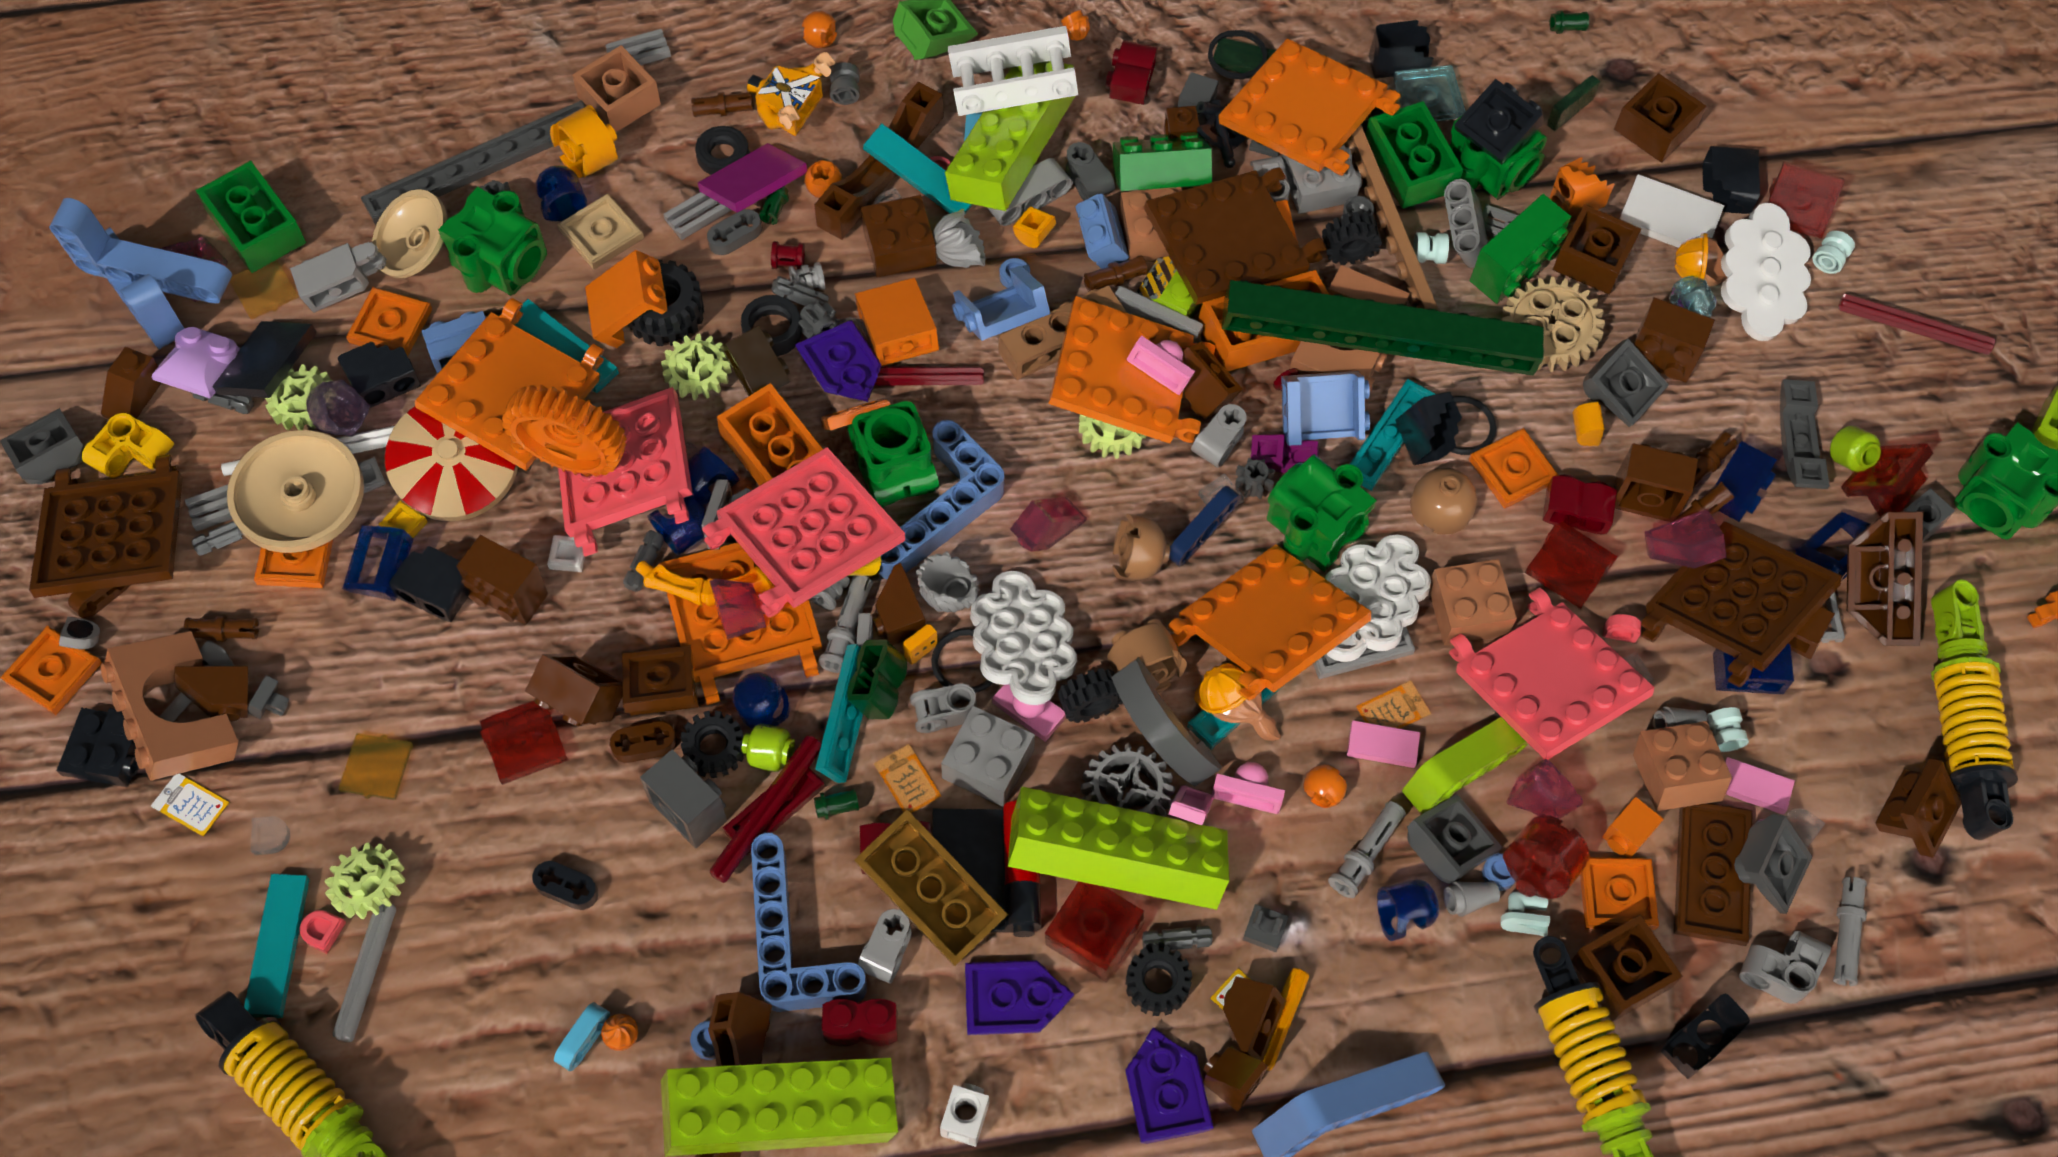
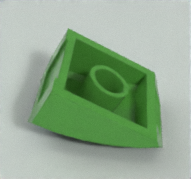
M951 0L900 1L893 18L895 37H899L912 53L914 60L925 59L948 52V46L964 44L978 35Z

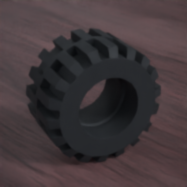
M659 260L665 297L675 299L676 301L667 306L668 311L664 314L647 310L629 323L628 326L630 330H633L634 335L638 339L643 337L644 342L647 344H651L654 341L657 346H664V343L670 342V346H672L674 341L681 339L684 342V336L687 335L689 337V333L695 334L698 331L697 324H702L704 319V304L699 282L692 271L688 272V268L683 264L677 266L676 261L669 260L668 263H663V260Z

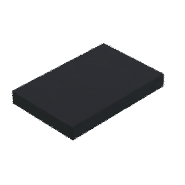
M261 321L212 387L218 395L270 398L317 333L316 329L312 324Z

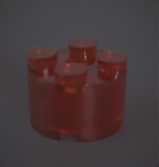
M1538 816L1533 818L1503 853L1506 867L1512 878L1517 882L1516 887L1518 891L1526 897H1533L1534 895L1546 899L1562 897L1583 872L1589 860V849L1582 835L1574 828L1569 831L1560 825L1563 821L1556 817Z

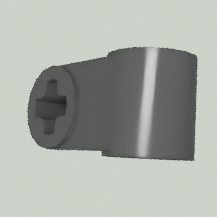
M1084 142L1073 143L1069 146L1065 172L1072 179L1083 201L1096 194L1102 193L1105 195L1115 189V183L1110 171L1102 164L1091 146Z

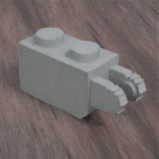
M368 241L353 248L346 243L317 257L305 260L301 264L290 268L300 298L315 313L364 291L369 284L367 276L384 268L387 259L380 252L378 253L379 249L372 242Z

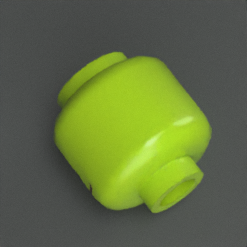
M1847 426L1841 429L1831 441L1830 455L1833 461L1854 472H1863L1869 469L1880 458V441L1877 436L1857 426Z
M759 724L754 727L751 734L746 733L744 735L741 751L746 754L747 762L751 767L779 772L794 754L795 740L790 737L789 731L785 728Z

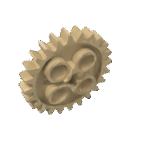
M1551 277L1549 284H1545L1542 278H1538L1537 286L1534 287L1528 281L1526 282L1525 291L1517 288L1515 296H1509L1507 306L1503 307V318H1501V321L1524 322L1544 327L1543 361L1537 370H1540L1543 364H1548L1550 372H1553L1555 364H1559L1563 371H1566L1568 362L1578 367L1580 357L1589 360L1591 351H1597L1598 344L1601 342L1604 333L1602 331L1605 325V320H1602L1603 309H1596L1598 299L1588 300L1590 295L1589 289L1582 293L1578 292L1579 283H1576L1571 288L1568 287V279L1566 278L1562 281L1561 285L1556 284L1555 277ZM1536 306H1544V307H1546V308H1545V309H1539V308H1537ZM1568 313H1573V314H1575V315H1577V316L1571 317V316H1569V315H1567V314H1568ZM1559 339H1565L1569 342L1562 343L1559 341Z

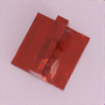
M1783 161L1777 179L1773 178L1770 184V197L1767 203H1773L1786 212L1789 218L1790 230L1822 239L1845 180L1838 176Z
M1928 443L1880 446L1881 454L1878 462L1863 472H1853L1841 486L1843 492L1847 497L1867 496L1879 517L1885 512H1900L1927 480L1921 468L1934 454Z
M1561 521L1559 525L1555 524L1548 533L1542 548L1528 565L1525 573L1581 609L1613 566L1618 556Z
M534 701L479 720L482 727L480 732L484 744L492 757L502 785L568 761L551 710L537 705Z

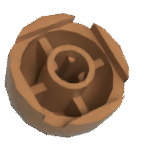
M1438 468L1426 473L1415 485L1410 500L1411 513L1417 523L1422 527L1425 524L1427 527L1434 529L1433 532L1437 534H1454L1463 530L1473 518L1477 506L1476 489L1470 479L1460 471L1451 468Z
M1127 513L1125 516L1128 518V521L1121 520L1115 536L1113 555L1119 554V566L1113 565V572L1118 579L1142 581L1152 577L1159 571L1162 563L1168 561L1170 545L1166 543L1165 534L1160 525L1155 521L1140 515Z

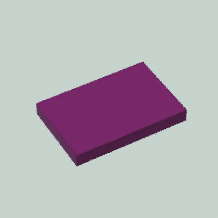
M767 143L699 181V192L738 213L806 174L807 166L805 162Z

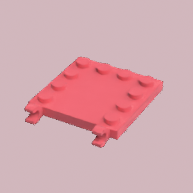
M673 387L604 411V413L612 415V420L619 422V427L624 429V435L627 437L624 454L613 472H609L608 475L601 474L598 477L592 474L586 477L582 473L574 475L572 471L566 470L563 472L561 468H558L565 532L570 538L574 537L577 548H583V555L585 557L598 552L592 530L665 504L668 514H674L676 524L689 520V512L684 498L693 495L679 399Z
M828 447L717 510L718 520L702 528V531L707 536L704 538V542L711 550L720 547L731 534L774 584V588L763 592L759 596V599L764 603L760 607L768 618L776 615L786 602H789L793 608L797 607L905 541V532Z
M1538 588L1529 593V597L1533 602L1527 606L1531 613L1537 616L1536 618L1476 653L1469 640L1463 634H1459L1450 639V643L1455 648L1451 649L1449 654L1455 661L1459 662L1456 673L1547 761L1653 696L1654 686L1564 603L1561 602L1553 606L1548 594L1543 589Z

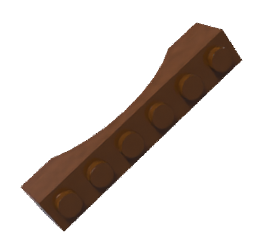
M918 81L901 101L888 128L918 149L944 118L943 94ZM869 155L849 176L841 181L832 183L814 204L817 227L843 240L862 217L861 207L872 205L896 176V173Z
M741 992L716 995L708 1032L714 1047L717 1066L762 1063L765 1037L770 1026L771 1004ZM741 1152L697 1154L695 1157H740Z

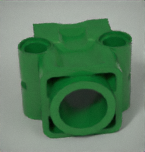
M1461 116L1454 121L1451 130L1452 141L1450 147L1463 168L1461 179L1469 182L1473 189L1479 185L1482 186L1497 200L1501 199L1508 192L1512 193L1522 188L1535 175L1544 160L1543 150L1547 137L1539 130L1536 131L1524 146L1520 144L1501 165L1455 130L1454 124Z
M477 186L467 197L464 208L458 214L448 218L438 229L441 239L449 251L448 257L451 265L461 271L467 289L474 293L487 291L492 285L510 296L514 295L522 285L527 284L535 277L547 255V249L538 223L525 217L519 197L512 191H501L496 195H492Z
M902 401L859 414L854 417L852 424L847 425L853 445L854 458L866 489L881 507L891 505L908 497L934 492L935 488L939 487L938 476L931 460V445L917 409L912 402Z
M2018 422L2007 436L1999 433L1989 434L1958 472V479L1964 486V489L1955 498V506L1975 524L2005 540L2010 539L2021 526L2026 528L2038 527L2058 506V450L2043 445L2033 432Z
M1314 454L1304 463L1299 462L1292 466L1280 478L1268 497L1270 506L1267 521L1285 535L1282 549L1301 562L1309 559L1325 572L1336 561L1339 551L1344 546L1356 542L1367 532L1369 526L1368 514L1375 508L1377 500L1361 488L1363 474L1358 467L1345 464L1334 470Z

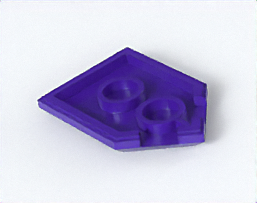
M852 320L795 344L824 392L861 401H869L881 369V363Z
M1037 960L965 963L967 1035L1040 1033L1075 994L1057 981Z
M1154 1027L1125 1069L1140 1142L1148 1144L1212 1130L1214 1127L1197 1055L1185 1047H1180Z

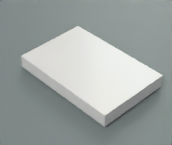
M1638 174L1619 219L1641 228L1640 234L1679 248L1685 241L1700 237L1701 233H1707L1708 237L1712 238L1725 205Z

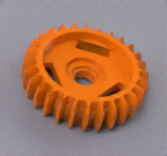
M533 385L527 388H520L511 397L502 417V426L506 429V435L511 436L512 442L519 444V449L527 450L529 456L539 458L540 462L544 461L551 464V467L561 468L563 472L566 470L572 471L574 475L579 473L586 477L591 474L595 477L601 474L608 475L609 472L615 470L621 461L627 445L624 429L619 427L618 421L612 420L610 413L602 412L601 406L596 407L590 403V400L585 401L579 398V395L568 394L566 389L563 392L557 391L554 386L550 389L543 385H539L537 388Z

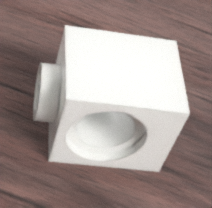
M964 1083L962 1087L953 1085L940 1126L942 1137L974 1147L977 1146L989 1107V1095L984 1094V1089ZM962 1105H970L975 1108L976 1115L970 1120H962L957 1117L956 1110Z

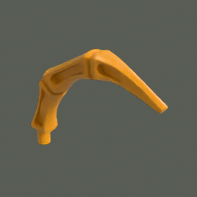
M645 560L639 562L636 566V571L644 577L643 584L645 587L676 595L699 606L707 604V606L712 607L717 603L738 596L767 591L771 588V585H774L757 566L735 578L725 580L707 579V581L702 578H688L678 575L661 564L653 568Z

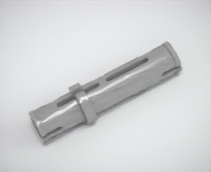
M1845 877L1842 881L1841 907L1837 908L1836 914L1840 922L1833 982L1847 986V981H1849L1850 986H1856L1858 984L1857 975L1862 922H1865L1867 918V912L1864 910L1867 881L1853 877V883H1851V878Z

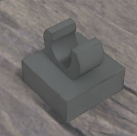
M267 675L264 677L248 705V714L261 719L267 709L282 717L288 706L289 699L276 693L279 681Z
M1255 904L1243 941L1277 952L1289 916Z

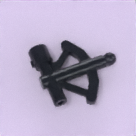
M1213 100L1210 103L1198 102L1196 110L1198 113L1205 114L1207 121L1205 125L1202 124L1197 127L1198 134L1211 145L1220 148L1225 167L1233 168L1236 164L1233 149L1245 141L1246 136L1219 124L1218 115L1229 103L1223 106L1221 100ZM1213 123H1214V126H1215V130H1216V134H1217V135H1215V134L1210 130V128H1211V126L1213 125ZM1228 129L1232 133L1234 138L1230 139Z

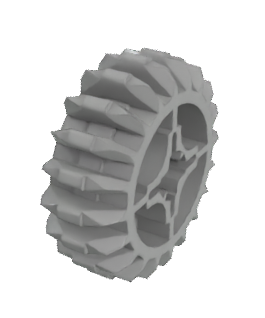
M1127 743L1124 751L1120 752L1119 748L1114 744L1111 747V755L1101 750L1098 756L1099 761L1092 759L1089 762L1090 770L1083 772L1082 779L1085 783L1081 784L1080 792L1086 795L1082 798L1083 800L1108 804L1100 793V789L1106 791L1107 795L1116 800V807L1129 809L1131 806L1139 805L1144 808L1137 811L1166 817L1167 812L1165 809L1171 808L1173 800L1170 796H1173L1175 787L1170 785L1173 776L1171 773L1164 772L1167 766L1165 761L1155 763L1157 758L1155 751L1145 756L1143 745L1138 748L1137 752L1131 751V745ZM1127 769V771H1125L1122 774L1111 773L1115 770ZM1139 772L1149 778L1155 790L1149 789V785L1139 779ZM1133 779L1131 786L1133 789L1126 794L1125 800L1122 801L1123 791L1126 786L1128 787L1130 780Z

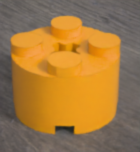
M591 105L581 108L550 127V136L554 147L559 145L564 153L559 156L561 161L577 178L590 176L618 159L614 141L617 140L616 132L610 124L605 125Z

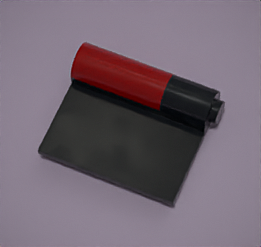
M1017 800L1005 803L1002 809L933 808L932 836L1008 914L991 932L1013 933L1016 937L1033 936L1035 931L1041 928L1040 873L1008 867L1011 819Z

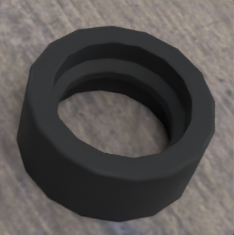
M765 295L754 299L746 306L741 315L742 333L753 328L755 322L761 317L767 315L783 316L789 320L790 327L782 335L771 337L774 342V346L771 348L776 357L789 353L796 347L795 344L799 343L802 334V327L798 323L801 318L796 305L789 299L779 295Z

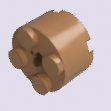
M1158 619L1150 620L1143 626L1130 632L1121 631L1111 640L1113 646L1108 653L1107 660L1112 670L1117 673L1139 657L1159 683V686L1155 689L1158 693L1171 686L1169 679L1176 673L1180 678L1186 669L1187 663L1168 629Z

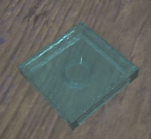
M1452 65L1395 71L1393 78L1397 92L1401 94L1399 100L1402 108L1424 101L1435 121L1457 119L1466 112Z

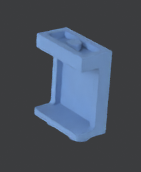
M1021 265L1009 269L1013 286L973 302L960 290L953 292L956 303L952 304V309L956 319L963 321L967 330L970 333L973 332L981 341L1050 314L1044 286Z
M1358 371L1281 376L1283 435H1285V441L1289 446L1302 445V440L1356 437L1358 440H1365V431L1370 429L1369 412L1365 411V399H1369L1370 388L1368 380H1364V376Z

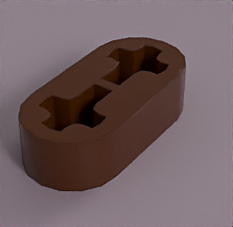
M130 585L72 593L68 604L79 617L88 618L102 610L128 589Z
M659 721L619 729L612 734L609 746L613 756L618 761L631 763L665 756L669 751L675 749L677 738L671 725ZM658 733H663L666 737L662 745H657ZM629 739L631 743L629 751L623 752L621 748L623 740Z

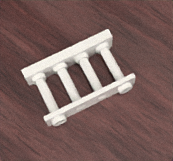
M1066 26L948 46L953 78L962 76L963 87L953 88L958 116L1078 95L1074 67L1065 69L1063 58L1071 57ZM1051 61L1053 71L1039 74L1034 73V63ZM1021 66L1022 77L1004 78L1003 69ZM991 71L993 82L975 85L973 74Z

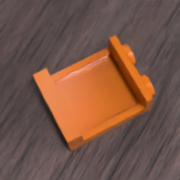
M634 250L585 286L593 339L615 348L625 343L623 328L647 310H653L660 314L668 311L660 262L658 259L638 250Z
M915 277L855 293L858 315L865 323L873 343L874 354L880 361L881 366L939 350L937 329Z

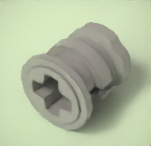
M820 262L814 263L812 267H808L807 264L801 265V269L797 270L793 266H789L791 283L794 281L812 289L819 288L820 290H825L824 275Z
M846 576L810 599L824 609L834 610L837 606L834 599L840 598L843 592L842 588L848 586L850 579Z

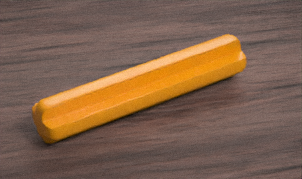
M1298 968L1291 969L1281 992V995L1287 1002L1263 1060L1268 1065L1266 1071H1271L1275 1066L1309 980V974Z

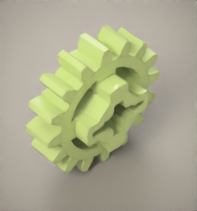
M700 334L696 335L695 340H690L687 335L684 336L683 344L674 341V351L665 350L666 360L661 361L665 383H669V387H673L675 391L679 390L681 398L691 393L693 400H697L698 394L703 393L706 399L710 398L709 391L712 389L717 393L721 392L719 383L728 384L727 374L732 373L731 365L720 348L723 343L714 344L712 336L703 341Z
M301 364L299 371L295 372L291 368L272 396L265 398L268 402L265 406L277 425L282 423L286 430H290L293 425L296 426L297 430H303L304 425L307 424L313 430L316 428L315 422L317 420L323 423L327 422L326 413H335L332 404L339 402L335 393L338 390L326 371L320 373L317 366L308 371L305 364Z
M1081 414L1079 417L1078 431L1082 434L1083 444L1091 442L1090 451L1093 453L1101 449L1103 458L1109 452H1113L1115 459H1119L1121 451L1130 456L1132 454V446L1140 449L1142 439L1147 437Z
M365 843L363 851H358L355 846L352 847L351 856L348 858L341 854L339 859L342 863L339 866H331L329 868L334 877L325 879V883L330 888L325 894L331 900L334 908L339 913L343 912L348 918H352L356 913L360 919H365L367 911L371 910L375 915H378L379 906L384 904L390 907L392 905L389 900L391 895L400 896L401 892L396 885L405 882V878L401 874L405 868L391 849L387 850L380 843L374 849L370 843ZM378 863L384 865L385 869H381ZM349 892L352 898L346 897L345 893Z

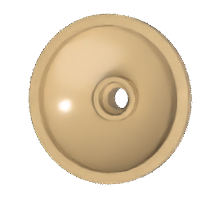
M422 189L411 190L397 197L384 210L377 222L372 238V243L379 249L378 253L380 252L387 259L386 266L381 269L383 273L393 278L411 277L425 269L436 258L444 243L438 229L447 220L445 207L436 195Z

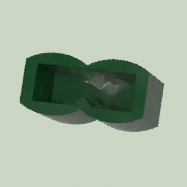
M886 639L866 640L857 656V671L852 676L848 686V701L868 719H890L898 704V688L901 686L907 673V659Z

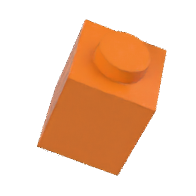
M1635 797L1609 826L1602 838L1607 841L1608 846L1614 852L1627 858H1632L1664 819Z

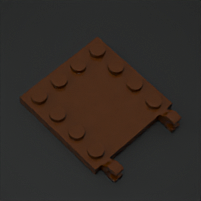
M1280 167L1269 170L1261 177L1254 170L1145 202L1144 210L1195 305L1225 296L1230 280H1245L1254 284L1264 285L1306 273L1310 266L1309 263H1316L1323 259L1320 252L1325 251L1326 246L1322 239L1311 240L1300 248L1269 192H1276L1282 189L1279 181L1284 180L1286 176Z
M171 455L156 457L155 474L78 484L76 479H71V468L56 470L55 486L44 488L29 591L34 598L173 579L183 478L176 466H171Z
M1724 521L1646 604V613L1648 615L1641 622V626L1646 628V630L1643 631L1641 637L1653 643L1658 639L1664 625L1667 623L1736 658L1728 667V671L1733 673L1728 678V682L1742 687L1749 678L1752 669L1756 668L1763 672L1841 585V575Z

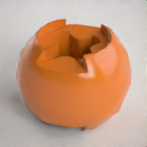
M813 11L805 17L802 27H804L803 38L808 45L814 48H826L835 41L837 32H835L836 21L832 15L825 11Z
M821 160L814 162L808 167L804 183L813 196L820 198L832 183L841 181L843 176L839 167L833 162Z
M1323 764L1313 767L1306 774L1303 788L1304 792L1312 798V803L1322 808H1331L1338 805L1344 799L1347 783L1339 775L1340 771L1338 769Z

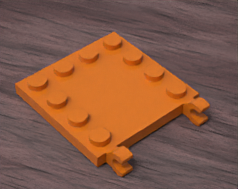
M1287 38L1218 115L1219 124L1319 173L1324 167H1327L1334 173L1343 176L1350 168V165L1345 163L1350 154L1340 148L1375 107L1383 110L1388 115L1394 116L1400 109V105L1396 102L1401 97V94L1395 90H1387V84Z
M1075 296L1071 305L1048 404L1169 444L1174 437L1187 443H1193L1195 434H1199L1201 422L1193 418L1178 419L1183 391L1180 396L1126 359L1141 335L1155 345L1163 340L1177 342L1182 348L1183 354L1188 346L1198 344L1193 343L1194 335ZM1202 342L1214 355L1216 346L1209 342Z
M511 298L505 304L500 316L491 312L418 396L415 400V407L527 471L537 457L529 456L527 450L519 449V444L511 441V436L506 435V429L502 426V417L515 391H519L522 387L527 388L533 385L537 388L539 385H543L547 389L554 386L557 391L561 392L566 389L568 394L579 395V398L584 400L599 382L600 373L596 372V370L604 361L600 357L604 349L592 344L580 363L515 326L523 316V313L519 311L523 303Z
M738 542L721 546L719 549H710L659 563L678 575L688 578H702L705 581L707 579L725 580L735 578L757 566ZM763 592L738 596L717 603L712 607L707 606V604L699 606L684 598L667 593L680 646L691 645L695 683L701 681L707 705L720 702L714 680L715 677L800 655L806 678L819 675L813 651L822 649V644L809 599L795 608L789 602H786L776 615L768 618L760 607L764 604L759 599Z
M1275 544L1180 611L1179 618L1172 620L1168 624V628L1174 632L1171 636L1178 647L1197 634L1243 669L1245 673L1239 677L1238 682L1245 687L1239 690V694L1250 701L1265 688L1274 693L1371 621V611Z

